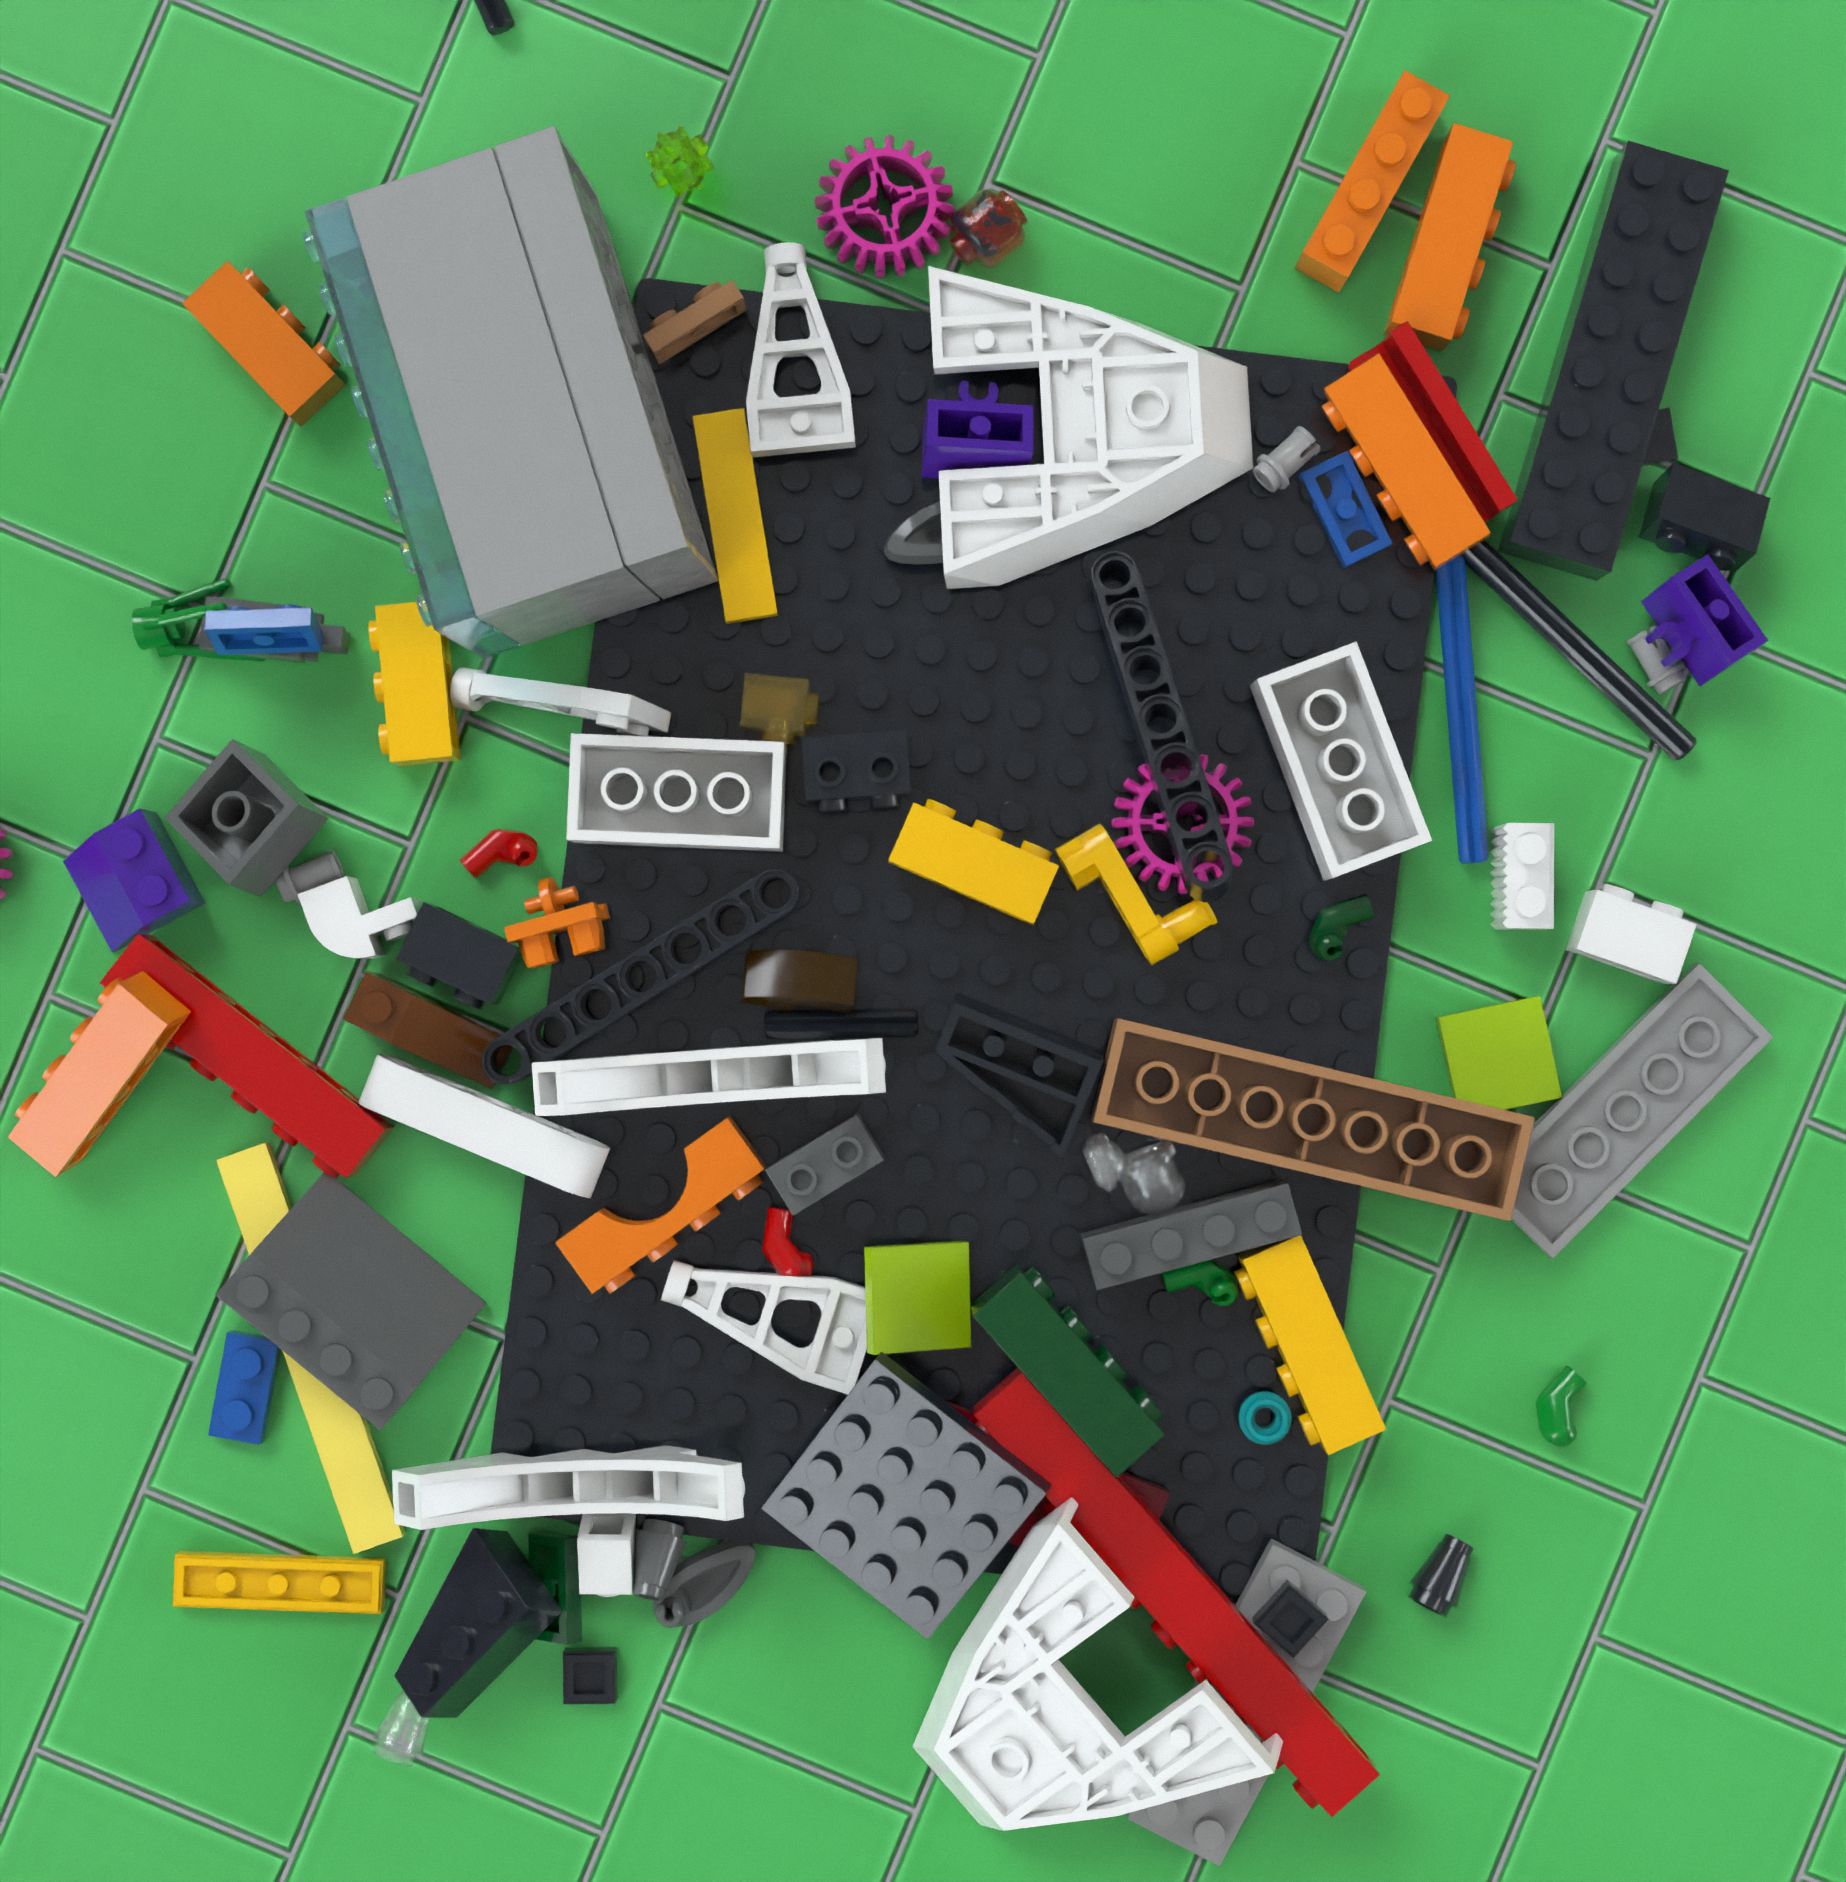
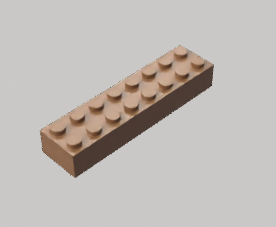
M1114 1018L1090 1120L1094 1123L1511 1222L1535 1117Z

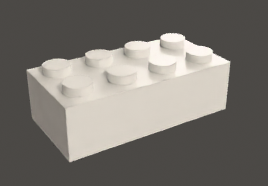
M1357 641L1258 678L1250 685L1324 881L1432 841Z
M571 733L566 840L583 844L783 852L787 747L784 742Z

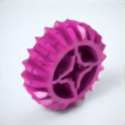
M890 134L885 136L884 148L875 149L874 140L868 136L864 139L865 152L859 154L852 145L848 144L845 147V155L849 163L846 164L840 159L832 158L829 162V167L836 177L828 175L820 177L819 187L827 194L815 197V208L825 212L816 218L817 228L824 231L831 230L824 237V244L827 249L842 245L837 254V259L841 264H845L854 256H857L855 263L856 273L862 275L866 271L868 264L872 263L875 264V274L878 279L884 278L886 274L885 265H894L896 275L903 277L905 276L904 261L910 260L913 266L920 270L925 265L921 250L929 255L937 256L940 253V245L933 237L940 239L949 238L951 228L943 220L951 219L952 214L955 212V207L945 202L953 196V187L949 184H939L945 177V169L942 165L927 169L932 161V153L925 150L916 158L912 157L914 142L910 139L903 143L901 151L895 150L894 137ZM885 171L903 174L914 181L920 189L914 190L912 185L906 187L894 185L888 180ZM869 175V191L864 196L854 199L852 206L842 208L844 198L853 184L862 177ZM878 187L882 189L884 199H888L890 206L892 205L891 228L888 226L886 215H880V208L877 210V201H879ZM928 206L926 217L921 226L911 236L901 241L899 233L900 223L905 218L916 215V209ZM856 224L858 229L866 227L876 229L881 234L884 244H876L862 239L849 226Z
M1201 754L1199 758L1203 771H1205L1208 764V756ZM1220 763L1211 775L1206 772L1204 774L1210 792L1218 801L1223 815H1218L1232 857V866L1238 867L1242 863V859L1231 850L1233 845L1240 848H1248L1252 841L1246 836L1237 834L1238 828L1254 826V818L1248 816L1238 817L1237 810L1249 806L1251 800L1250 797L1233 800L1230 793L1237 790L1242 785V782L1239 778H1235L1224 786L1219 779L1225 774L1227 766ZM1142 764L1138 767L1137 771L1145 783L1141 786L1129 778L1123 783L1126 791L1134 795L1133 800L1122 797L1115 799L1114 806L1120 810L1128 811V817L1114 818L1111 821V827L1115 829L1127 828L1128 836L1117 839L1114 845L1117 849H1123L1132 845L1135 853L1129 855L1124 860L1128 868L1135 865L1140 859L1146 864L1138 876L1140 881L1146 882L1153 872L1156 871L1161 874L1157 882L1158 890L1165 891L1170 884L1171 877L1177 878L1178 893L1186 894L1187 890L1184 887L1176 859L1175 865L1161 860L1148 848L1143 839L1141 831L1161 833L1168 837L1165 824L1156 823L1164 822L1161 813L1140 815L1145 799L1153 790L1146 764ZM1176 765V768L1173 769L1171 767L1166 768L1162 775L1168 781L1182 782L1190 776V772L1185 767ZM1188 814L1187 816L1193 815L1195 822H1206L1197 814ZM1199 824L1198 826L1192 827L1187 831H1198L1202 829L1206 824ZM1202 863L1193 870L1194 875L1205 882H1209L1206 875L1208 871H1211L1216 879L1222 875L1221 869L1212 863Z

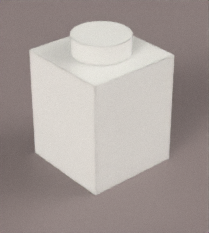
M582 1514L577 1538L579 1594H597L601 1597H614L619 1594L632 1595L634 1587L636 1514Z

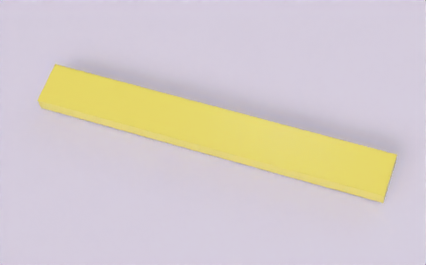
M269 1142L216 1160L249 1255L292 1208ZM283 1351L353 1554L403 1537L406 1534L404 1526L394 1524L393 1494L367 1420Z

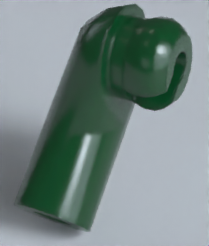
M1366 893L1327 906L1319 912L1309 940L1312 952L1321 960L1330 962L1342 955L1344 948L1341 945L1348 926L1374 918L1373 908Z

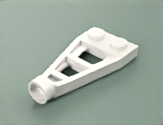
M789 242L771 245L764 250L766 278L746 397L752 458L855 448L850 389L806 271L805 247L798 243ZM782 307H803L810 331L809 338L778 342L775 338L777 310ZM808 356L814 362L820 377V391L812 395L778 397L773 390L776 367L780 360L787 357Z
M464 667L459 668L455 672L450 686V700L457 709L477 712L484 704L498 701L596 720V724L617 729V733L628 736H648L649 730L668 733L671 712L630 694L489 675L482 670Z
M676 1260L673 1261L662 1294V1301L686 1308L803 1381L845 1394H849L854 1388L867 1349L866 1296L864 1286L836 1277L811 1275L796 1277L783 1276L778 1273L699 1269ZM690 1278L694 1279L698 1285L697 1292L691 1297L685 1295ZM739 1287L760 1291L764 1294L766 1301L758 1323L748 1325L723 1312L721 1301L727 1289ZM788 1299L809 1300L819 1305L822 1315L814 1340L809 1346L804 1348L796 1347L774 1332L771 1318L775 1307L780 1302Z

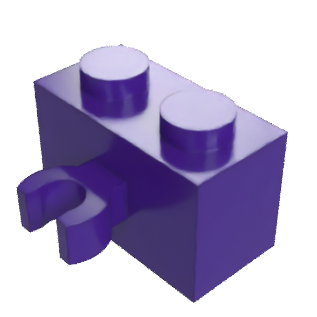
M968 381L960 383L957 401L928 399L922 431V478L939 479V471L1030 465L1033 455V405L997 403L998 387L994 382H989L987 396L982 400H977L970 396Z
M1709 555L1672 576L1641 601L1658 626L1646 636V642L1650 644L1660 638L1666 640L1671 646V654L1661 661L1662 665L1668 667L1681 659L1700 687L1769 641Z

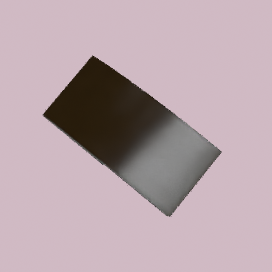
M748 950L745 956L741 1001L790 1012L797 1004L848 1014L854 1006L858 959L802 950Z

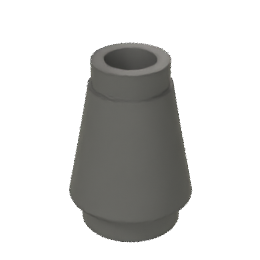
M656 1519L643 1520L641 1531L635 1532L634 1589L632 1595L651 1601L664 1600L665 1591L668 1589L687 1543L682 1539L684 1533L682 1526Z

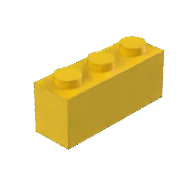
M438 600L375 606L376 620L369 621L368 629L372 651H379L381 672L374 673L373 682L377 703H384L386 723L379 724L378 728L382 754L389 755L390 763L397 766L461 760L456 708L450 700V686L453 673L446 606Z
M927 799L925 806L913 803L889 857V863L1033 925L1059 865L1049 861L1052 852L1028 841H1023L1021 848L1001 841L1004 831L980 820H975L973 827L953 820L956 810L937 801Z

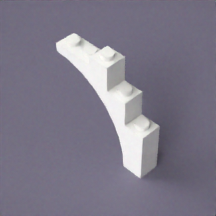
M882 1038L795 1042L532 1063L535 1116L572 1115L718 1102L886 1092V1063L883 1056Z
M668 1445L615 1454L588 1449L537 1457L497 1453L392 1470L394 1524L419 1530L499 1519L572 1514H666L723 1521L744 1518L743 1497L745 1494V1483L742 1477V1463L696 1456V1450Z

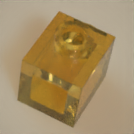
M745 673L740 726L743 731L762 732L761 741L793 744V736L805 737L807 724L816 725L819 694L810 693V682L808 679Z

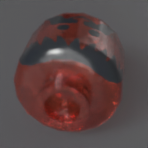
M981 190L951 215L950 226L954 237L949 240V244L966 265L969 266L975 261L984 268H994L1023 244L1025 239L1023 226L1027 224L1026 216L1014 199L1004 190H1000L998 193L991 190Z

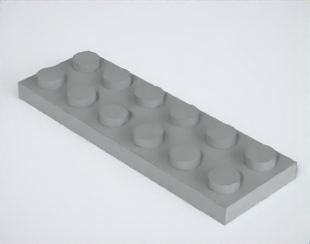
M1694 963L1677 980V983L1673 984L1562 1095V1098H1559L1533 1124L1511 1220L1548 1257L1553 1259L1727 1085L1773 1036L1700 963Z
M1270 1539L1235 1606L1313 1692L1364 1598L1366 1590L1363 1585ZM1287 1579L1320 1607L1329 1618L1294 1658L1258 1628L1252 1620V1617ZM1195 1680L1190 1691L1200 1684L1197 1680ZM1212 1685L1215 1691L1225 1701L1226 1698L1219 1692V1690L1214 1685ZM1248 1724L1247 1728L1260 1741L1261 1738L1259 1737V1735ZM1268 1775L1127 1813L1126 1817L1128 1820L1220 1866Z

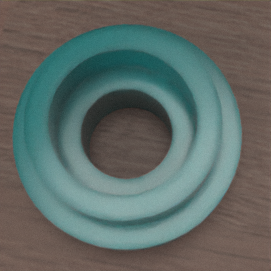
M1260 1391L1251 1394L1244 1400L1239 1409L1238 1420L1241 1430L1248 1439L1257 1444L1269 1445L1285 1437L1290 1429L1292 1416L1288 1404L1282 1397L1273 1392ZM1262 1408H1269L1274 1414L1273 1421L1267 1426H1259L1255 1422V1415Z

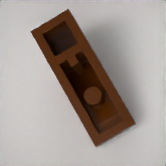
M366 972L343 1020L491 1089L494 1088L496 1082L492 1081L485 1074L482 1067V1054L486 1046L501 1036V1034L379 972ZM504 1046L497 1055V1064L501 1071L514 1048L513 1046Z

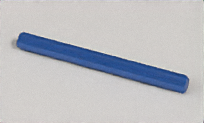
M1459 555L1436 570L1458 856L1461 863L1472 864L1487 861L1489 853L1466 567L1464 557Z

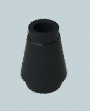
M1445 1534L1442 1542L1437 1545L1409 1582L1413 1588L1408 1598L1434 1613L1447 1617L1451 1607L1457 1608L1470 1556L1474 1548L1449 1534Z

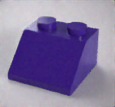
M140 808L92 834L63 861L112 952H116L129 945L138 933L150 934L206 903L157 812Z

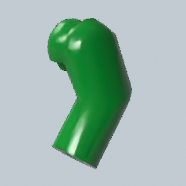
M1213 1259L1162 1273L1167 1293L1194 1286L1210 1297L1214 1304L1222 1307L1231 1305L1238 1297V1281L1231 1271Z
M1566 1366L1536 1401L1539 1430L1546 1441L1558 1447L1568 1446L1576 1438L1577 1430L1572 1423L1569 1402L1587 1383L1569 1366Z

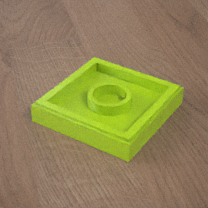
M1540 996L1435 1017L1453 1098L1502 1110L1562 1098Z
M952 1241L864 1247L867 1353L877 1355L880 1352L890 1354L971 1347L969 1242Z

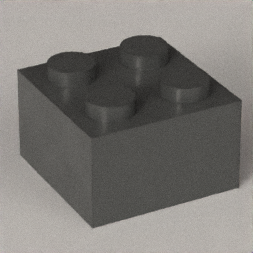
M234 739L228 743L165 817L176 831L229 885L260 897L329 819L265 754Z

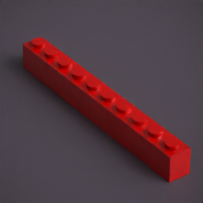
M1019 1368L1015 1369L974 1406V1416L978 1420L975 1425L1052 1484L1045 1495L1049 1499L1044 1505L1048 1513H1051L1071 1497L1078 1503L1070 1523L1134 1596L1131 1607L1136 1610L1143 1605L1154 1617L1155 1621L1150 1626L1160 1640L1170 1650L1178 1644L1191 1659L1186 1664V1667L1199 1683L1207 1680L1211 1686L1214 1685L1226 1698L1225 1702L1246 1726L1249 1724L1259 1735L1261 1743L1275 1733L1280 1736L1283 1744L1276 1769L1278 1770L1284 1764L1297 1778L1292 1783V1786L1311 1809L1320 1804L1333 1817L1380 1776L1371 1757L1120 1475L1117 1478Z

